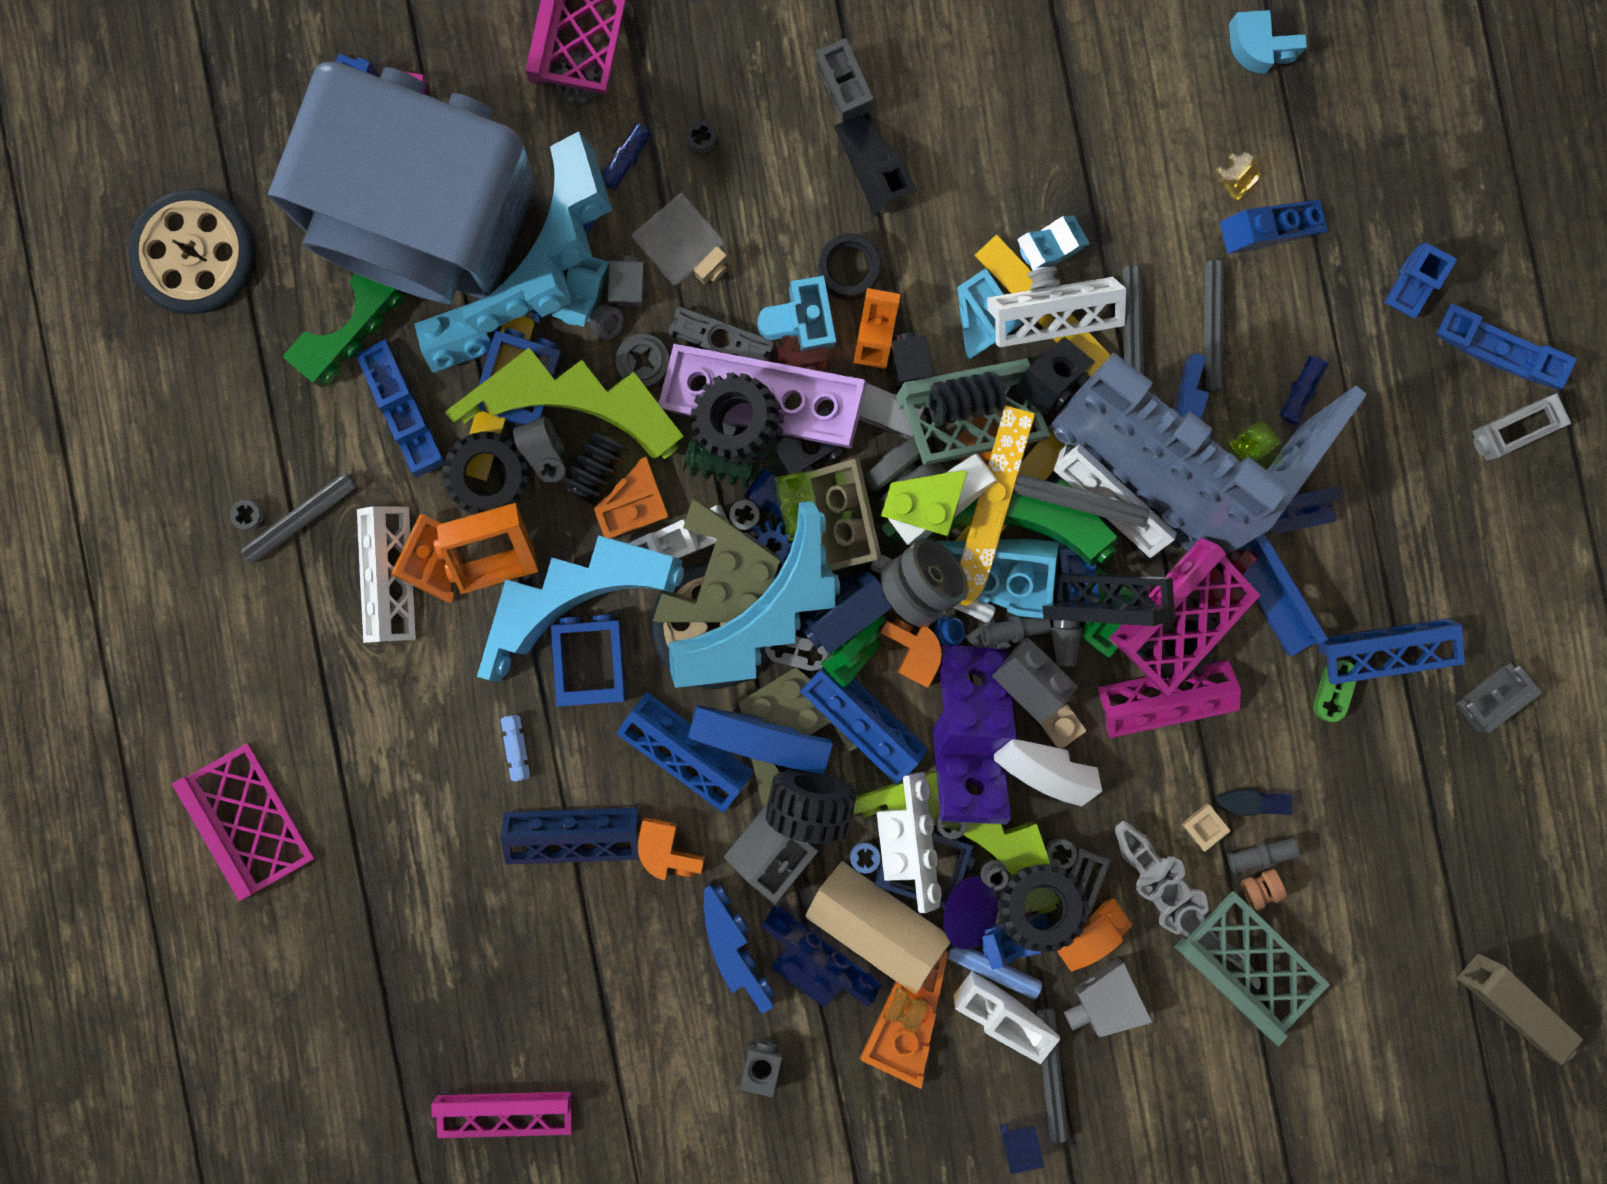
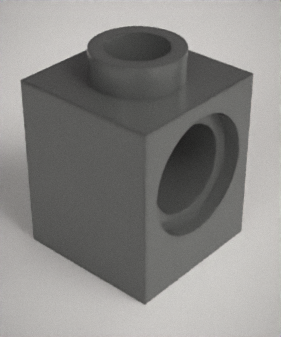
M619 256L618 261H610L608 290L610 305L614 307L645 308L646 267L644 262H638V258L634 256Z
M758 1040L757 1044H749L740 1090L773 1098L782 1060V1050L776 1049V1044L764 1040ZM761 1059L766 1060L770 1063L771 1069L767 1073H758L752 1066L754 1062Z

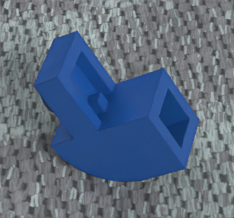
M1421 243L1398 272L1400 275L1384 303L1416 319L1432 290H1439L1457 259L1428 243Z
M1045 913L1025 916L1027 921L1036 928H1050ZM1002 923L984 930L986 935L982 936L983 951L985 957L990 962L992 970L1004 968L1017 958L1043 953L1028 950L1014 943L1013 939L1004 932L1003 929L1005 928Z

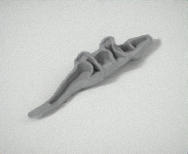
M1120 822L1115 826V834L1123 859L1131 866H1134L1140 873L1136 883L1137 892L1142 897L1153 901L1161 912L1159 917L1161 927L1176 935L1182 934L1188 938L1205 920L1204 916L1209 911L1206 894L1203 890L1191 889L1183 878L1185 876V868L1179 858L1168 856L1167 859H1160L1155 853L1151 841L1145 834L1136 830L1128 822ZM1208 931L1198 941L1206 949H1220L1219 936L1214 931ZM1226 941V948H1235ZM1226 954V959L1243 972V955ZM1250 977V984L1253 988L1260 989L1261 982L1259 977Z

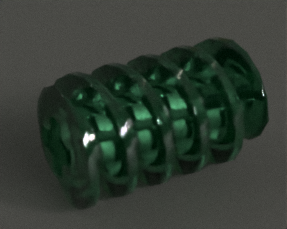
M693 434L687 447L683 472L689 466L690 476L696 477L700 469H702L703 479L709 480L713 472H715L716 481L722 483L726 475H728L729 483L732 486L737 483L739 478H742L743 488L747 489L749 487L754 463L747 464L745 461H742V465H734L730 461L726 463L705 449V446L698 445L697 434Z

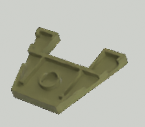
M693 497L683 528L716 539L697 599L662 591L653 621H731L756 602L772 584L780 563V556L748 533H743L729 523L728 519L720 513H715L708 508L699 498Z
M796 667L739 701L741 714L760 717L765 723L795 728L800 734L811 735L827 724L832 723L800 692L811 679ZM833 724L834 728L838 732L848 751L851 752L852 750L857 748V746ZM752 759L762 803L765 804L769 800L773 777L780 771L775 764Z

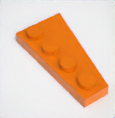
M947 949L916 995L895 981L860 1056L861 1061L922 1089L932 1028L934 1027L936 1008L947 961Z

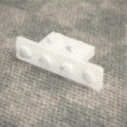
M924 772L903 777L907 809L877 812L884 880L915 879L919 913H928L940 907L941 888L937 883L936 866L938 859L937 853L933 849L932 841L934 824L931 815H929L928 798L930 789L925 780Z

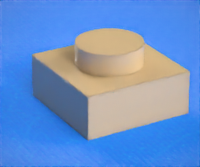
M716 246L694 269L695 277L704 285L710 280L713 283L716 282L727 270L725 266L728 263L727 255Z
M1065 704L1040 724L1055 747L1063 749L1086 732V729L1068 704Z
M1207 803L1181 824L1204 852L1231 831L1210 804Z

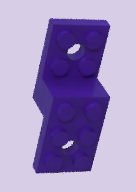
M941 645V662L939 666L944 711L933 728L941 821L1007 825L1011 819L1006 772L1001 765L994 761V754L1009 741L1016 739L1012 697L992 677L1007 659L1006 649ZM975 674L979 676L983 684H973L967 675ZM965 783L976 784L981 794H970L965 788Z

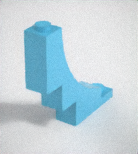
M598 535L589 568L551 558L543 589L505 580L477 677L502 682L503 677L507 675L510 669V652L527 655L539 637L551 624L564 613L590 598L607 592L634 588L658 589L674 593L675 587L680 585L683 578L684 568L681 567L683 560Z

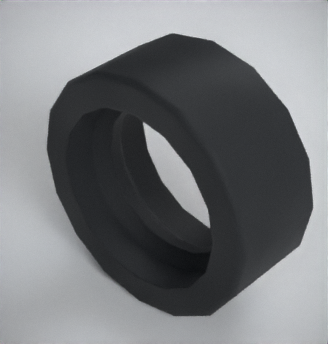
M853 233L836 235L821 250L818 261L819 276H824L827 292L836 298L845 300L862 298L866 295L867 288L873 289L878 282L881 269L879 251L864 236ZM847 247L856 248L863 252L868 259V274L858 285H841L832 277L829 268L830 260L840 249Z

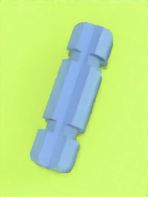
M519 715L501 718L502 732L506 731V736L503 738L507 762L512 765L509 768L510 779L512 781L526 780L530 778L529 764L525 765L524 761L528 760L524 735L519 731L522 728L521 717Z

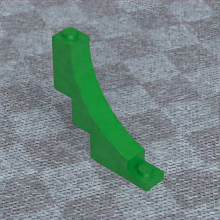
M1063 478L1056 483L1071 487ZM1013 490L1004 521L1005 525L1019 526L1047 535L1070 548L1090 567H1093L1097 562L1101 565L1106 563L1117 552L1115 549L1117 546V536L1097 515L1019 495ZM979 497L954 518L951 529L971 525ZM890 521L881 527L884 536L892 546L898 541L900 543L905 542ZM932 532L929 537L935 536L938 533Z

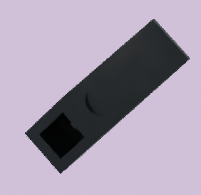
M865 116L836 124L834 126L835 131L874 216L902 208L917 190L901 157Z

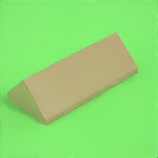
M844 861L837 866L819 888L805 915L807 919L915 995L951 943L945 931L886 890L876 887L873 881Z

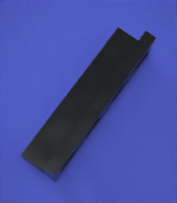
M1060 573L1055 575L1057 602L1042 606L1043 619L1156 626L1176 619L1172 577ZM1068 582H1072L1081 592L1076 600H1069ZM1097 583L1108 593L1103 602L1092 592ZM1124 585H1128L1136 594L1131 603H1128L1119 593ZM1153 586H1161L1162 605H1157L1147 594Z

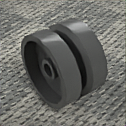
M912 437L903 445L896 446L875 463L876 466L863 477L869 492L876 493L893 482L938 475L948 471L941 462L929 465L922 464L917 467L915 463L921 459L916 441ZM888 492L880 499L879 504L882 508H884Z
M921 538L903 552V555L898 556L887 564L880 576L883 592L890 605L907 622L918 627H928L943 616L946 611L951 610L964 600L969 589L967 577L960 563L948 549L932 539Z

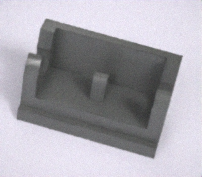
M1507 662L1454 703L1477 732L1490 733L1543 692L1520 666L1515 668L1511 663Z

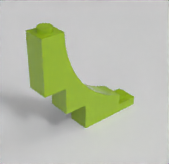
M530 348L514 358L445 412L453 423L460 418L466 423L481 411L477 406L479 403L483 404L492 417L527 407L548 406L579 410L615 425L640 444L651 458H656L660 455L664 459L680 447L677 441L684 437L634 372L606 391L583 360H580L554 380Z
M935 769L924 773L925 780L930 789L928 798L929 815H931L934 825H936V818L940 812L937 773ZM900 781L897 785L894 783L857 796L854 814L861 813L862 817H868L882 811L880 806L884 804L887 805L888 810L907 809L904 781ZM942 821V823L946 824L945 828L948 829L955 828L958 830L961 825L958 822ZM1034 821L1004 831L1001 824L967 823V829L963 835L977 842L1005 865L1010 875L1016 874L1018 870L1025 867L1050 864L1041 834ZM1045 887L1031 890L1024 900L1027 908L1031 912L1037 911L1038 914L1051 912L1057 908L1056 904L1060 903L1058 896L1051 889Z

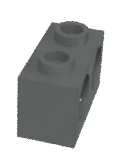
M847 38L815 51V65L840 121L845 122L872 111L874 98Z

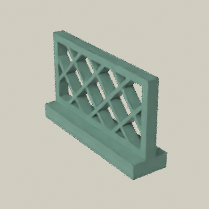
M1028 358L904 382L896 395L899 409H905L923 465L992 451L996 438L986 433L991 422L1000 425L1001 417L996 414L997 409L995 407L992 415L986 416L982 411L981 415L988 419L983 430L967 421H961L957 416L954 423L957 427L953 435L949 436L935 428L933 421L930 425L918 418L915 408L925 406L929 409V392L934 382L942 381L945 383L949 379L958 380L959 377L964 376L970 378L971 375H982L984 372L989 371L996 373L1004 386L1005 405L1035 413L1033 422L1037 432L1029 434L1027 444L1047 440L1050 434L1042 412L1027 399L1023 405H1020L1006 396L1009 389L1017 387L1025 371L1030 366ZM961 428L978 437L974 445L966 446L955 439ZM930 434L947 444L944 451L930 453L926 442Z
M1234 891L1216 907L1187 939L1182 938L1174 946L1181 955L1278 1047L1288 1037L1284 1033L1330 985ZM1236 903L1243 910V924L1226 925V912ZM1249 917H1250L1256 924H1249ZM1263 929L1266 932V947L1250 948L1249 930ZM1226 930H1243V948H1226ZM1208 931H1219L1220 949H1206L1198 941ZM1273 940H1274L1280 947H1273ZM1286 952L1290 956V970H1273V953ZM1251 953H1266L1267 971H1250ZM1226 954H1243V972H1229L1226 969ZM1213 955H1220V962ZM1297 963L1303 968L1302 970H1297ZM1310 975L1317 982L1308 993H1297V976ZM1274 976H1290V994H1274ZM1250 977H1267V994L1253 995L1250 992ZM1237 978H1243V984ZM1274 1000H1290V1012L1282 1021L1274 1015ZM1260 1001H1267V1007Z

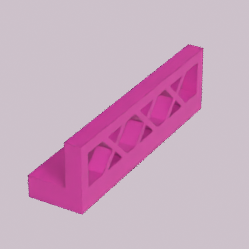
M1229 660L1214 662L1210 665L1205 664L1202 673L1199 675L1192 673V679L1186 680L1195 684L1192 689L1182 691L1176 688L1170 696L1163 692L1159 696L1152 698L1141 694L1147 688L1153 687L1160 690L1149 677L1098 687V694L1105 712L1106 731L1109 738L1240 711L1241 688ZM1224 672L1227 682L1215 684L1208 681L1207 678L1209 675ZM1161 678L1165 683L1169 680L1168 678ZM1119 694L1129 698L1126 703L1112 706L1109 700V696Z
M572 1092L438 1095L431 1104L432 1117H437V1138L572 1135L573 1133ZM544 1114H564L565 1125L551 1126L542 1116ZM532 1115L534 1119L528 1126L518 1127L509 1116ZM464 1116L467 1119L460 1128L446 1129L445 1117ZM477 1116H498L501 1120L494 1127L485 1128L475 1118ZM538 1121L542 1126H534V1124ZM471 1123L475 1128L466 1127ZM503 1123H505V1124L508 1125L509 1127H500V1126H501Z

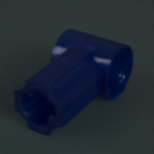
M763 468L743 495L764 512L768 513L769 511L789 528L796 531L799 503L804 501L786 488L787 485Z

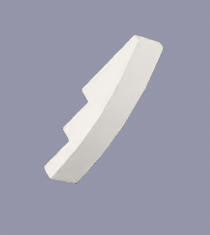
M721 505L710 508L715 513H720L726 518ZM685 519L627 544L681 559L715 544L716 539L684 529Z

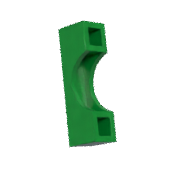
M355 273L349 280L355 294V309L349 322L337 332L328 335H315L304 331L282 357L313 384L322 387L324 384L332 383L339 375L340 369L338 368L346 359H352L361 350V342L368 334L372 335L379 330L384 323L383 317L391 308L396 309L406 297L405 292Z

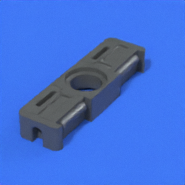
M682 307L676 309L674 321L669 327V334L672 338L674 334H677V338L696 345L701 343L700 348L763 361H769L773 350V342L771 340ZM724 330L730 334L731 341L728 346L717 348L713 345L712 336L716 331Z

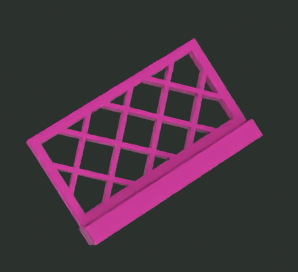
M541 0L525 70L529 83L543 85V82L607 94L627 0H611L617 8L616 14L605 21L602 20L595 8L607 0H593L592 2L583 0L586 6L573 14H570L565 7L566 0ZM591 11L599 25L583 34L575 21ZM564 13L567 18L561 21L562 15ZM571 24L580 37L563 46L558 39V33L561 29ZM613 24L612 32H610L608 27ZM604 30L610 39L609 46L596 53L588 40ZM584 43L592 56L576 65L568 52ZM556 44H557V46L559 47V50L556 51V52H554V51H555ZM563 55L573 68L563 75L550 73L552 62ZM606 56L604 64L601 59ZM597 62L603 71L601 83L586 80L581 71ZM577 74L580 79L573 78V76Z
M1200 538L1165 576L1172 577L1175 616L1177 615L1176 633L1163 634V624L1156 626L1121 624L1109 638L1117 648L1121 649L1168 696L1260 597V594L1225 557V551L1218 544ZM1219 563L1223 567L1222 582L1209 583L1210 571ZM1156 586L1149 594V597L1157 605H1162L1161 586ZM1241 587L1247 594L1238 604L1230 605V589ZM1222 588L1221 606L1208 607L1209 589ZM1193 590H1200L1199 607L1186 608L1187 596ZM1221 612L1220 624L1215 629L1207 630V614ZM1199 614L1198 631L1185 632L1186 615ZM1198 637L1197 649L1191 655H1184V638ZM1176 639L1175 656L1162 657V640ZM1154 641L1153 658L1142 659L1136 652L1145 642ZM1175 663L1174 674L1165 683L1161 679V664Z
M249 743L244 744L191 775L172 783L238 901L245 900L315 859ZM244 753L252 764L248 778L229 773L233 759ZM226 764L224 772L215 770ZM255 771L261 781L253 780ZM208 773L223 776L217 795L204 792L197 779ZM228 777L246 781L241 801L222 796ZM251 783L264 786L267 790L268 796L264 807L246 802ZM208 797L216 799L214 807L212 806ZM221 800L239 805L234 824L221 821L217 815ZM271 800L275 804L277 810L269 808ZM244 806L263 811L258 830L239 825ZM268 812L281 815L285 824L281 836L262 831ZM224 826L232 828L230 836ZM237 829L256 834L251 853L237 850L234 844ZM288 829L294 839L286 837ZM261 835L280 840L274 859L256 855ZM284 841L298 844L304 857L294 863L280 861L279 858ZM242 856L249 857L247 865ZM254 858L273 863L269 877L258 884L250 872ZM278 864L287 866L275 873Z

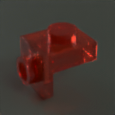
M789 335L782 336L783 345L777 346L780 364L821 372L823 371L822 367L828 366L826 346L792 353Z

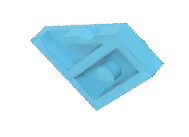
M986 268L957 288L965 355L968 361L996 343L995 318L987 310V298L1004 294ZM1020 319L1005 321L1006 336L1022 326L1023 323Z

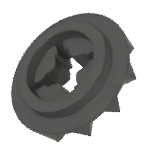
M582 49L568 52L576 65L592 56L591 53L585 52ZM563 56L561 59L556 60V66L552 73L563 75L569 71V68H573L565 56ZM595 62L584 70V75L588 81L601 83L603 71L598 63ZM554 84L559 95L573 103H586L595 99L600 94Z
M635 334L628 337L619 346L616 354V367L621 377L625 378L636 370L637 361L631 355L632 352L643 356L652 349L648 360L654 369L642 366L635 374L645 387L655 385L665 377L668 369L669 355L665 345L658 338L649 334Z

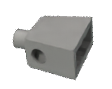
M1119 958L1112 960L1078 984L1074 989L1081 1004L1064 1011L1072 1031L1090 1023L1098 1037L1152 1022L1125 964Z

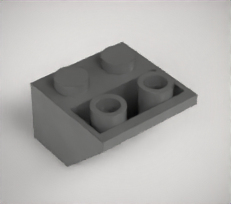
M765 805L724 855V858L750 885L772 903L776 904L817 854L818 846L813 843L797 841L776 832L773 827L768 825L767 819H765L767 805Z

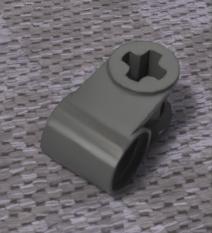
M545 416L515 427L513 429V436L520 453L525 456L536 476L542 481L551 483L561 480L565 475L566 469L563 462L566 448L557 435L550 419Z

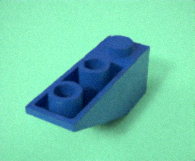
M1320 200L1246 209L1220 221L1227 254L1257 250L1328 232Z

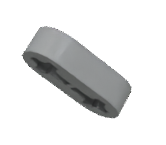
M795 636L796 643L785 644L788 647L796 648L794 654L783 653L782 657L778 658L775 656V650L770 649V646L765 647L766 654L772 661L810 671L821 669L823 667L821 663L828 656L825 648L821 646L818 648V653L822 654V660L815 661L814 665H809L806 657L798 656L799 649L810 651L814 645L809 639Z

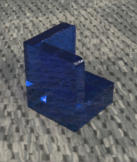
M1006 1124L999 1126L1006 1161L1011 1174L1044 1167L1037 1130L1034 1126L1009 1131Z

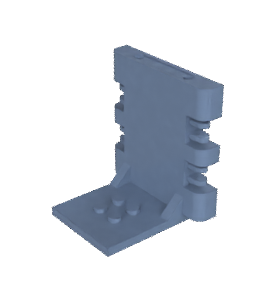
M1113 352L1063 406L1047 428L1049 432L1053 430L1056 438L1062 443L1071 444L1073 446L1072 449L1078 444L1083 446L1142 502L1162 515V519L1176 532L1174 541L1184 549L1189 551L1200 538L1218 544L1225 551V556L1274 526L1367 394L1359 387L1354 386L1301 424L1282 448L1272 465L1266 470L1250 457L1239 462L1234 455L1222 449L1217 442L1207 437L1212 430L1209 425L1190 411L1184 417H1181L1177 411L1169 408L1160 401V398L1148 391L1153 382Z

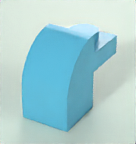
M1270 10L1237 12L1229 23L1231 49L1236 60L1244 68L1255 73L1266 74L1274 64V60H1276L1277 64L1294 62L1307 48L1306 34L1272 37Z
M1074 215L1062 216L1043 230L1028 232L1018 239L1021 255L1033 270L1053 267L1090 245Z
M591 256L576 266L568 268L566 284L572 303L552 313V317L561 319L569 325H579L582 327L587 322H590L593 311L600 304L610 262Z

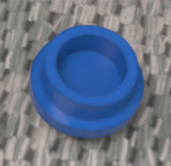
M946 615L937 620L934 633L940 645L957 646L964 640L965 628L960 619Z

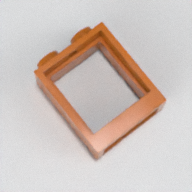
M516 503L437 525L438 540H434L437 557L439 560L445 559V571L450 583H456L461 594L505 582V580H513L539 572L535 548ZM508 533L514 549L463 563L456 548Z

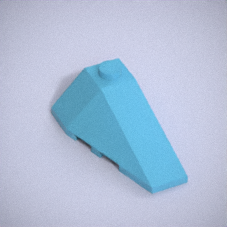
M999 539L988 580L983 591L978 596V600L987 604L990 601L1007 608V612L1016 616L1043 619L1042 606L1053 603L1059 542L1034 539ZM967 540L936 541L948 549L959 563L961 562Z

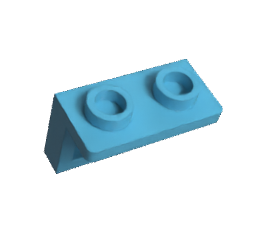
M468 305L414 323L421 353L432 372H437L489 353L492 341L488 332L480 335L463 319L461 309Z

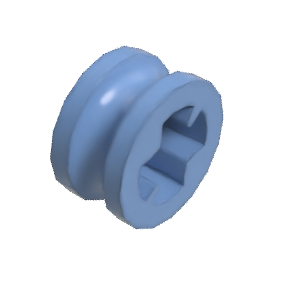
M866 841L859 842L852 848L850 860L852 866L858 872L871 873L880 864L879 850L872 843ZM864 849L867 852V849L873 851L871 855L873 863L866 866L864 862V865L861 866L857 863L859 860V855L857 854L859 850Z

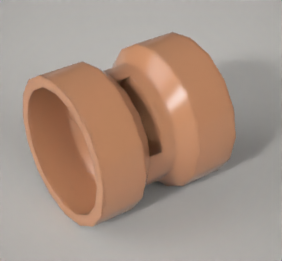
M1273 868L1263 871L1262 875L1258 878L1249 877L1241 880L1244 895L1255 912L1264 909L1267 903L1272 901L1279 903L1287 899L1283 883Z

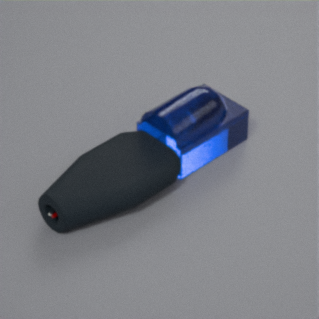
M1236 789L1218 794L1216 796V807L1241 816H1256L1259 813L1292 815V795L1260 793L1256 789Z

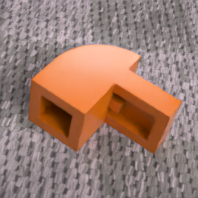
M867 288L853 363L886 369L900 294Z
M896 618L893 623L885 621L880 633L908 648L897 672L928 688L941 662V647L936 635L928 627H919L916 635L910 633L913 627Z
M645 817L642 821L638 840V854L645 869L651 875L661 880H666L669 868H674V874L684 877H694L695 873L701 874L705 856L673 850L678 824Z
M1114 898L1109 899L1088 918L1087 923H1083L1081 935L1079 937L1076 936L1071 945L1064 946L1057 952L1071 972L1100 960L1117 948L1124 941L1122 936L1133 925Z

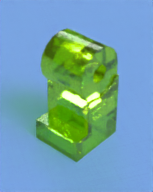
M1264 420L1260 423L1259 421L1254 422L1229 443L1242 460L1250 457L1256 462L1278 446L1281 440Z
M802 471L775 477V487L781 505L780 509L785 523L788 542L794 540L799 503L812 501Z

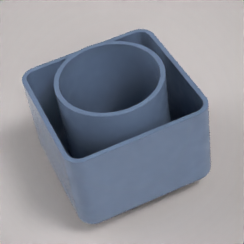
M329 61L319 64L312 74L267 194L284 213L303 231L307 232L302 245L321 258L360 276L438 303L451 304L456 290L479 299L494 292L500 286L536 189V181L519 135L511 128L490 120L492 109L484 103L458 93H452L449 103L422 94L425 84L403 71L384 67L381 77H377L340 62Z

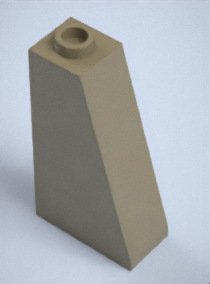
M1477 954L1456 978L1551 1060L1562 1065L1565 1061L1572 1059L1576 1055L1578 1045L1584 1039L1504 965Z

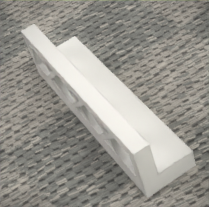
M1114 277L987 298V310L992 314L996 322V345L998 347L1125 326L1126 288ZM1115 303V317L1101 319L1097 316L1106 304ZM1083 308L1087 314L1079 323L1070 325L1066 319L1074 310ZM1052 314L1056 318L1047 329L1039 330L1034 326L1043 315ZM1020 319L1024 323L1016 334L1006 336L1005 321Z
M1078 444L1072 449L1069 445H1066L1060 450L1054 471L1072 488L1149 509L1147 524L1142 528L1108 519L1149 558L1175 540L1176 532L1083 446Z
M373 506L357 509L363 643L416 640L413 585L391 575L394 567L388 562L387 555L393 546L400 554L410 535L409 507ZM385 514H399V529L394 535L386 528ZM394 580L402 586L403 595L397 602L389 595V586ZM396 613L404 619V634H391V619Z

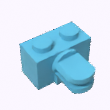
M824 276L791 281L789 286L791 302L765 307L760 311L757 328L765 339L775 340L797 336L801 355L834 349L836 338Z

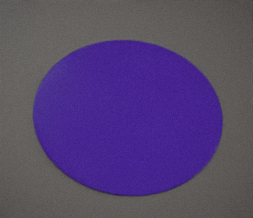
M979 876L967 878L959 883L952 891L945 906L944 930L951 944L959 949H972L983 942L982 936L986 935L984 930L994 926L997 918L998 898L996 891L993 890L994 888L988 887Z

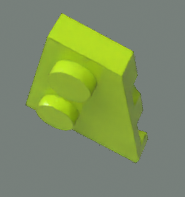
M960 470L891 483L881 516L949 536L968 472Z

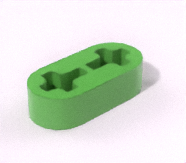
M1336 660L1337 670H1340L1343 666L1344 673H1349L1354 667L1349 661ZM1326 665L1313 705L1317 717L1329 722L1340 721L1344 718L1357 681L1339 683L1337 689H1335L1336 684L1329 683ZM1336 693L1333 704L1338 706L1337 712H1330L1328 716V710L1323 708L1324 702H1330L1333 694Z

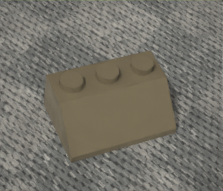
M855 458L804 473L810 501H813L818 511L825 516L826 532L821 534V545L825 547L826 563L831 571L882 559L860 459Z

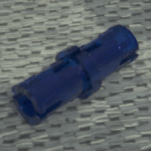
M634 123L633 128L621 146L614 148V156L601 174L605 185L613 190L618 188L617 186L630 167L636 166L638 163L636 158L648 140L653 136L650 131L646 132V128L641 124Z
M1309 355L1297 381H1293L1290 386L1292 391L1279 414L1280 418L1292 424H1299L1304 410L1310 400L1314 399L1317 394L1316 388L1329 365L1326 361Z

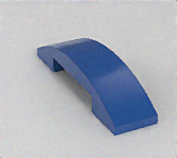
M1452 303L1449 305L1437 330L1436 335L1464 353L1500 370L1558 390L1564 388L1577 358L1547 345L1539 347L1481 321L1482 316Z

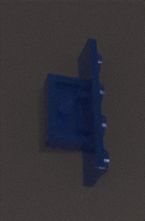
M774 906L762 924V928L786 945V948L772 964V969L824 1008L842 988L867 1007L874 1003L881 984L872 975L864 972L848 960L844 954L836 951L816 933L811 932L796 921L789 913L784 912L778 906Z

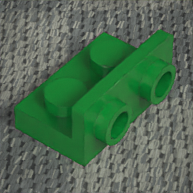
M883 615L831 654H828L821 663L826 671L842 687L847 686L881 646L877 638L880 635L878 628L886 620Z

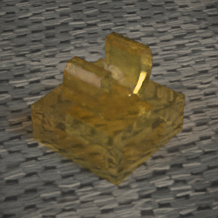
M1246 152L1240 158L1230 154L1228 160L1231 167L1228 170H1223L1219 166L1216 168L1218 178L1221 182H1224L1227 194L1237 201L1260 178L1255 157Z

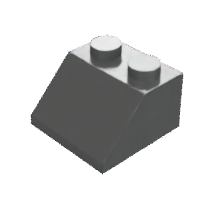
M1027 637L1017 645L992 675L1040 724L1062 708L1078 688Z

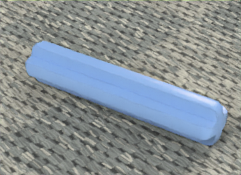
M952 944L948 950L947 958L1031 999H1036L1041 992L1042 982L1008 965L1004 968L992 970L985 954L977 950L959 949Z

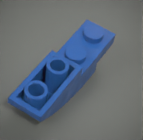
M711 881L706 884L704 889V913L708 939L714 959L731 992L733 993L744 986L763 1014L774 1007L772 996L776 993L767 978L760 979L753 969L757 964L751 953L747 949L743 951L740 949L741 946L748 942L746 932L750 929L740 913L734 916L728 906L731 903L728 894L721 885L715 887Z

